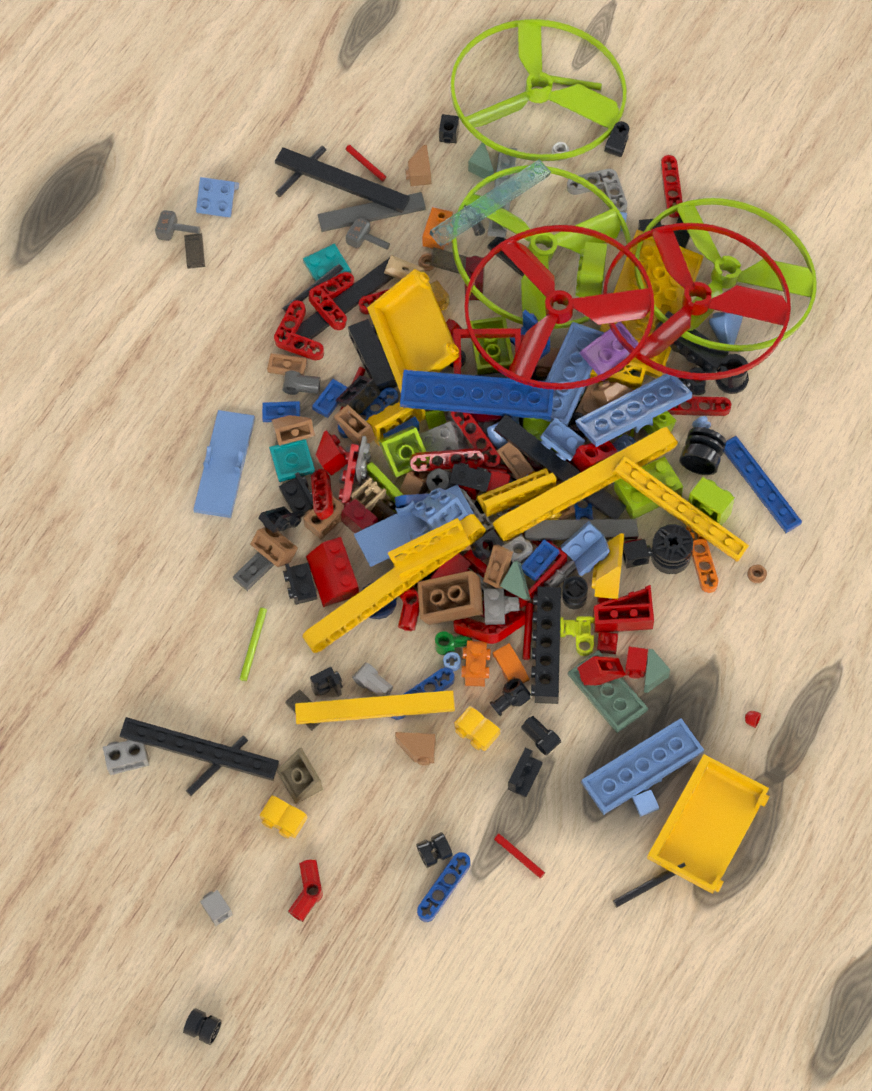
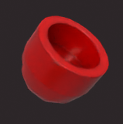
M751 710L745 714V722L749 726L756 728L760 721L761 713Z

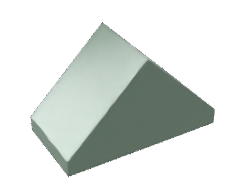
M481 143L468 161V171L483 179L494 174V170L486 145Z
M515 561L512 563L500 587L529 601L531 598L521 563Z
M653 649L648 650L644 685L645 693L658 686L670 675V668Z

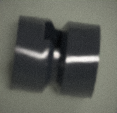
M579 576L567 578L562 589L563 603L569 609H580L587 601L588 584L585 579Z
M442 832L432 836L430 841L425 839L416 844L426 868L437 864L438 859L443 861L453 856L449 843Z
M194 1008L186 1020L183 1033L193 1038L199 1036L200 1041L212 1045L219 1033L222 1020L212 1015L206 1017V1012Z

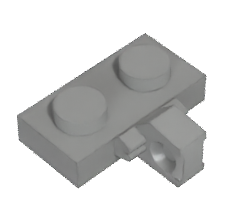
M504 588L484 589L485 625L505 624L506 613H509V611H519V598L504 596Z

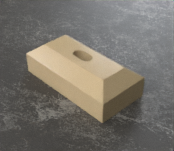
M391 255L384 273L401 280L414 269L424 272V268Z

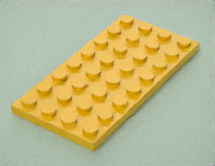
M637 229L633 239L643 234V231ZM652 236L643 241L639 261L651 281L655 306L664 315L668 311L675 314L682 308L685 289L666 271ZM638 244L630 249L634 255ZM679 246L693 282H695L704 256ZM627 256L613 293L639 289L635 278L634 263ZM641 275V279H642L643 285H644L645 288H647V285H646V283H645V281H644V279H643V276ZM650 312L644 319L621 322L638 343L645 333ZM655 315L653 318V324L649 336L654 332L656 326L660 322V320ZM601 324L599 331L604 333L610 329L609 324ZM669 346L660 355L649 359L665 366L671 347ZM634 358L631 361L633 363L646 365L639 361L637 358ZM649 366L646 367L645 371L646 375L656 379L663 374Z

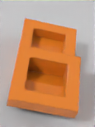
M510 643L492 652L507 681L515 677L519 678L524 684L530 680Z

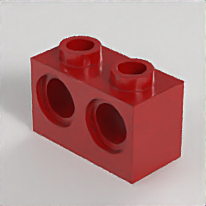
M610 441L598 447L590 443L579 446L575 451L576 453L572 461L583 472L618 453V451Z

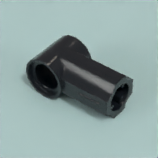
M534 716L529 717L521 726V729L535 742L539 751L546 756L561 743L559 736L553 730H548Z

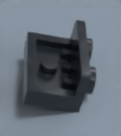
M458 462V464L453 466L450 483L486 492L492 473L480 467H477V469L469 468L468 464Z
M283 506L261 512L258 519L266 528L275 533L297 527L301 523V517L304 512L300 510L291 513Z

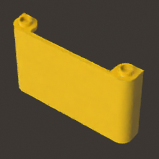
M416 269L367 307L400 393L404 370L439 373L459 357V349L454 344L429 283L430 279L425 272H420Z
M704 754L648 853L647 859L711 894L714 891L719 892L724 883L721 879L760 806L765 807L770 797L767 795L769 788ZM682 863H685V865H686V866L683 867V868L677 867L678 865H680V864H682Z

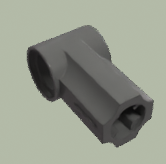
M286 371L282 390L290 395L298 394V392L318 394L321 379L320 377L301 375L297 371Z

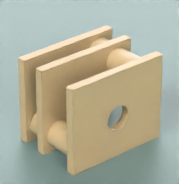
M371 477L351 495V502L356 498L369 511L372 510L379 499L387 500L386 490L380 489L376 481L373 483Z

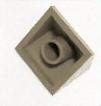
M298 748L277 770L295 804L323 790L321 780L302 748Z

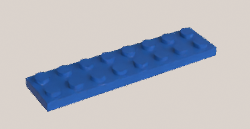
M404 370L400 407L505 416L506 414L511 417L551 420L554 390L532 387L510 378Z

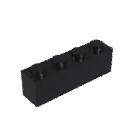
M670 311L665 314L668 319L674 315ZM662 321L658 323L655 330L663 324ZM696 329L687 331L695 336L712 341ZM681 336L670 345L674 352L686 357L689 362L702 368V371L705 373H716L722 359L729 354L728 351L701 346Z
M369 319L348 326L349 337L369 378L374 380L381 392L386 388L398 387L380 339L378 340L376 336L378 334L374 324L371 325Z

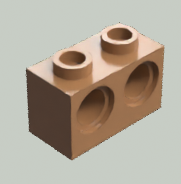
M333 495V508L335 509L329 518L321 520L318 524L313 523L315 520H320L315 514L314 508L308 510L303 518L304 526L320 540L341 522V512L344 509V505Z
M266 527L258 529L250 543L254 549L277 567L290 563L298 549L296 545L280 532L273 533Z

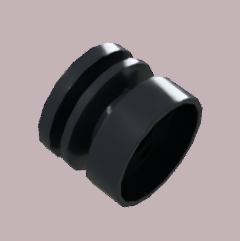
M705 427L692 428L688 432L685 441L686 446L683 447L679 462L684 468L693 473L714 475L717 473L727 441L724 436L712 429Z
M668 524L661 527L653 538L651 548L652 563L660 572L666 574H677L684 571L690 563L693 551V538L690 532L676 524Z

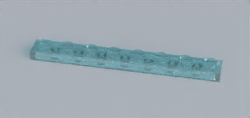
M540 159L431 229L429 234L442 247L550 176L551 171Z

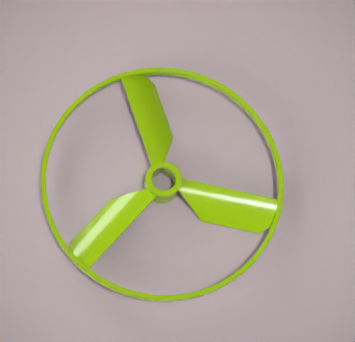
M525 19L503 23L476 36L458 56L453 67L450 87L455 111L470 133L482 143L498 152L532 161L563 160L583 154L601 144L611 135L614 125L620 122L625 108L627 93L625 78L619 63L600 41L573 26L541 19ZM541 26L575 34L593 44L609 59L619 76L622 87L620 111L616 101L579 83L552 91V78L547 73L542 72ZM518 27V54L523 66L529 73L525 92L465 117L457 102L454 86L456 72L461 61L471 48L486 37L506 29ZM536 86L542 87V89L532 88ZM550 100L608 128V130L593 142L572 151L557 154H530L501 146L482 135L474 127L484 126L517 112L528 101L544 103Z
M526 165L504 169L479 182L461 203L452 229L454 260L462 279L468 286L470 279L462 266L456 240L458 220L465 205L515 234L529 230L530 228L521 218L475 193L491 181L509 174L544 172L559 175L583 185L596 194L610 208V210L575 226L601 232L613 239L618 237L622 228L626 244L631 241L628 227L620 211L600 189L576 174L541 165ZM548 232L524 238L529 241L527 248L548 270V262L553 258L557 245L580 254L581 249L585 248V242L606 243L598 238L573 232H559L555 235ZM536 244H543L547 248L550 247V249L546 251L541 250ZM524 275L521 279L522 312L527 310L529 313L534 314L539 322L546 317V297ZM473 285L471 292L484 305L498 315L523 325V317L513 315L493 304ZM585 316L564 324H555L553 329L569 328L572 322L583 324L591 321V319Z
M703 198L686 201L670 207L654 218L646 227L643 233L651 230L662 219L677 211L683 223H703L695 207L700 205L735 207L766 219L782 230L794 242L808 266L807 268L775 261L787 282L789 293L810 297L805 314L796 325L785 332L781 342L796 332L808 317L815 301L817 288L816 273L812 259L797 235L768 212L735 200ZM687 230L694 245L714 264L711 272L712 282L708 285L712 291V298L722 294V288H732L737 282L783 291L777 275L764 259L741 271V264L736 258L732 256H723L721 258L708 231ZM643 241L638 243L635 257L638 260ZM634 265L637 286L639 289H644L640 272ZM721 270L728 271L731 274H727L724 277L722 276L723 272ZM696 297L692 302L695 303L696 300L701 301L703 299ZM654 304V315L665 323L668 318ZM708 309L702 315H691V328L687 331L699 327L714 310ZM687 331L681 336L701 346L732 352L764 349L772 346L778 338L756 344L730 345L705 340Z

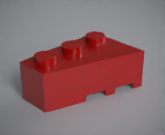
M651 585L645 586L644 589L636 592H629L628 595L618 599H611L595 605L593 608L594 633H599V631L653 630L654 612Z

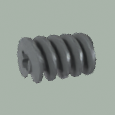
M439 468L431 471L427 477V486L431 491L437 488L447 490L457 484L450 483L452 472Z

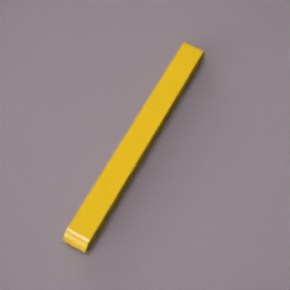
M663 427L499 517L494 521L493 527L503 541H508L620 479L619 476L613 473V470L623 456H626L642 467L674 449L678 441L667 427Z
M474 514L466 516L460 523L470 544L401 578L394 567L307 629L302 636L313 653L322 651L481 538L486 531L485 527Z

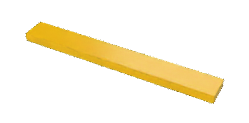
M626 456L622 457L613 470L614 474L736 562L740 560L748 548V544Z
M453 690L296 703L295 711L296 724L452 712L455 711Z

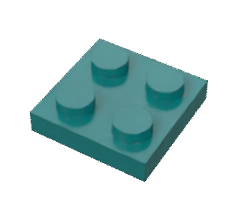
M335 243L303 258V263L315 282L338 264L343 267V270L337 275L343 272L351 273L350 267Z
M306 439L269 447L279 482L294 479L297 472H299L301 477L315 472Z

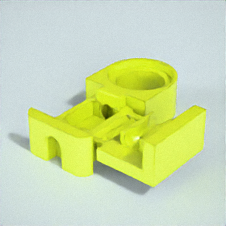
M578 616L575 622V620H563V617H561L560 637H566V635L576 636L577 653L581 656L590 655L594 647V635H591V623H593L594 618L591 616ZM582 642H587L590 644V649L586 651L581 650L579 645Z

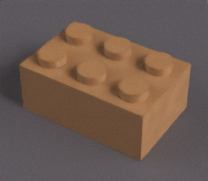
M473 571L418 582L420 619L428 625L483 614L480 577Z

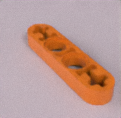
M687 526L686 529L693 538L692 559L700 587L704 592L712 593L717 589L719 582L707 540L698 533L697 540H695V535L691 532L692 529ZM702 545L705 551L698 553L694 550V547ZM707 562L710 568L703 570L699 567V564ZM706 575H709L710 582H713L712 586L706 584Z

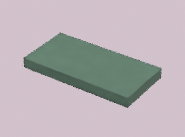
M598 650L570 670L568 676L615 732L618 733L647 712L648 707L622 677L597 686L583 684L577 667L593 656L604 657Z

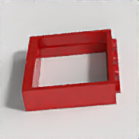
M521 328L473 329L476 338H515V355L524 338V335H521ZM453 329V341L459 349V357L454 361V374H461V338H471L468 329Z
M543 540L531 542H533L536 546H539ZM552 540L546 541L557 548L559 554L554 559L556 562L528 590L531 600L534 598V594H538V587H545L544 582L553 576L557 569L562 568L567 563L568 555L563 552L561 547L555 546ZM483 542V548L486 549L488 544ZM469 550L464 555V558L472 563L469 568L484 578L487 565L476 558L472 550ZM504 589L505 596L518 597L515 594ZM518 597L519 609L522 610L531 600L526 601Z

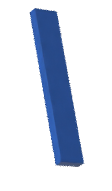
M734 436L727 440L724 449L725 455L783 531L788 533L801 525L802 520L738 437Z

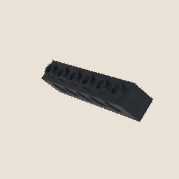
M538 587V594H534L533 605H537V612H533V623H537V630H533L532 641H536V648H532V659L536 660V666H532L531 678H535V685L531 684V696H535V703L558 704L561 587ZM548 606L551 610L544 611L542 608ZM548 624L551 626V628L544 629L542 628V626ZM547 642L551 646L543 647L541 644ZM549 661L551 664L544 666L541 662ZM542 679H548L550 683L542 684L540 681Z

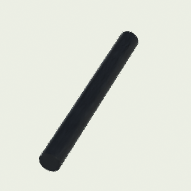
M321 146L310 158L318 160L327 151L326 148ZM295 172L275 194L281 197L302 174Z
M338 264L286 304L282 308L286 313L293 301L305 300L309 297V292L312 288L333 278L343 270V267Z
M241 736L231 747L240 749L248 742V739L245 736ZM213 764L186 792L192 796L222 766Z
M682 863V864L678 865L677 867L683 868V867H685L686 865H685V863ZM667 870L613 900V903L617 908L676 874Z

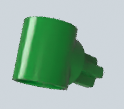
M442 631L435 636V650L440 655H446L454 651V648L467 646V641H472V638L463 635L453 636L452 633ZM446 641L448 642V644L442 646L439 644V642Z

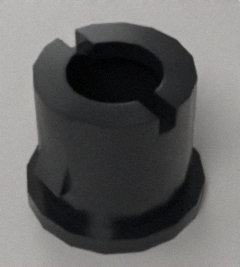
M729 354L722 359L717 372L736 369L748 364V362L741 355ZM748 371L732 377L716 379V384L725 393L737 394L742 392L747 387L749 381Z

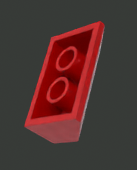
M341 537L322 542L306 555L323 607L351 599L359 593V587Z

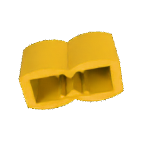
M471 706L454 722L455 732L461 738L466 737L471 740L470 744L477 750L486 751L500 735V729Z
M273 795L259 815L264 826L270 829L272 827L279 829V834L285 838H296L308 819L306 813Z

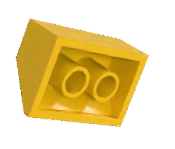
M399 401L393 406H387L379 414L370 416L366 422L372 427L375 436L374 441L380 446L378 441L383 439V434L413 417H416L419 423L425 420V409L400 407Z
M623 533L607 542L610 550L608 556L593 567L591 588L595 589L594 597L618 599L624 543Z

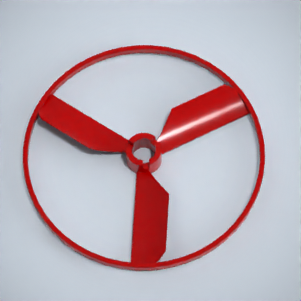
M676 223L649 230L637 236L625 246L630 250L638 243L653 236L666 271L685 289L682 308L648 336L644 346L635 357L642 363L657 371L679 378L716 380L739 375L754 368L767 359L780 344L790 319L791 299L789 288L775 261L750 239L715 225ZM690 229L710 231L728 236L745 244L759 254L775 272L781 283L785 299L782 295L739 285L712 298V291L708 285L702 282H693L673 231ZM621 251L613 259L607 271L603 294H607L611 273L624 255ZM697 296L702 298L703 300H696L695 303L691 302V297ZM708 309L783 326L776 341L760 357L739 368L724 372L690 373L663 366L649 359L660 355L691 328V315H702ZM608 323L617 340L631 353L635 348L621 335L615 323Z
M550 225L520 232L493 248L478 264L467 286L464 307L466 325L471 340L478 352L493 368L510 379L525 385L543 389L564 390L598 383L611 377L628 365L637 356L649 336L653 324L655 301L651 281L646 270L635 255L624 245L592 229L572 225ZM548 232H573L598 238L620 250L634 263L643 276L647 288L572 298L566 291H555L554 275L525 245L516 241ZM501 250L546 297V317L526 332L509 370L494 361L482 348L475 337L469 319V299L475 280L484 266ZM554 302L566 306L563 310H556L552 307ZM573 308L590 318L597 325L644 319L650 312L649 322L640 342L622 362L612 369L586 380L568 383H548L530 379L555 324L568 322L573 316Z

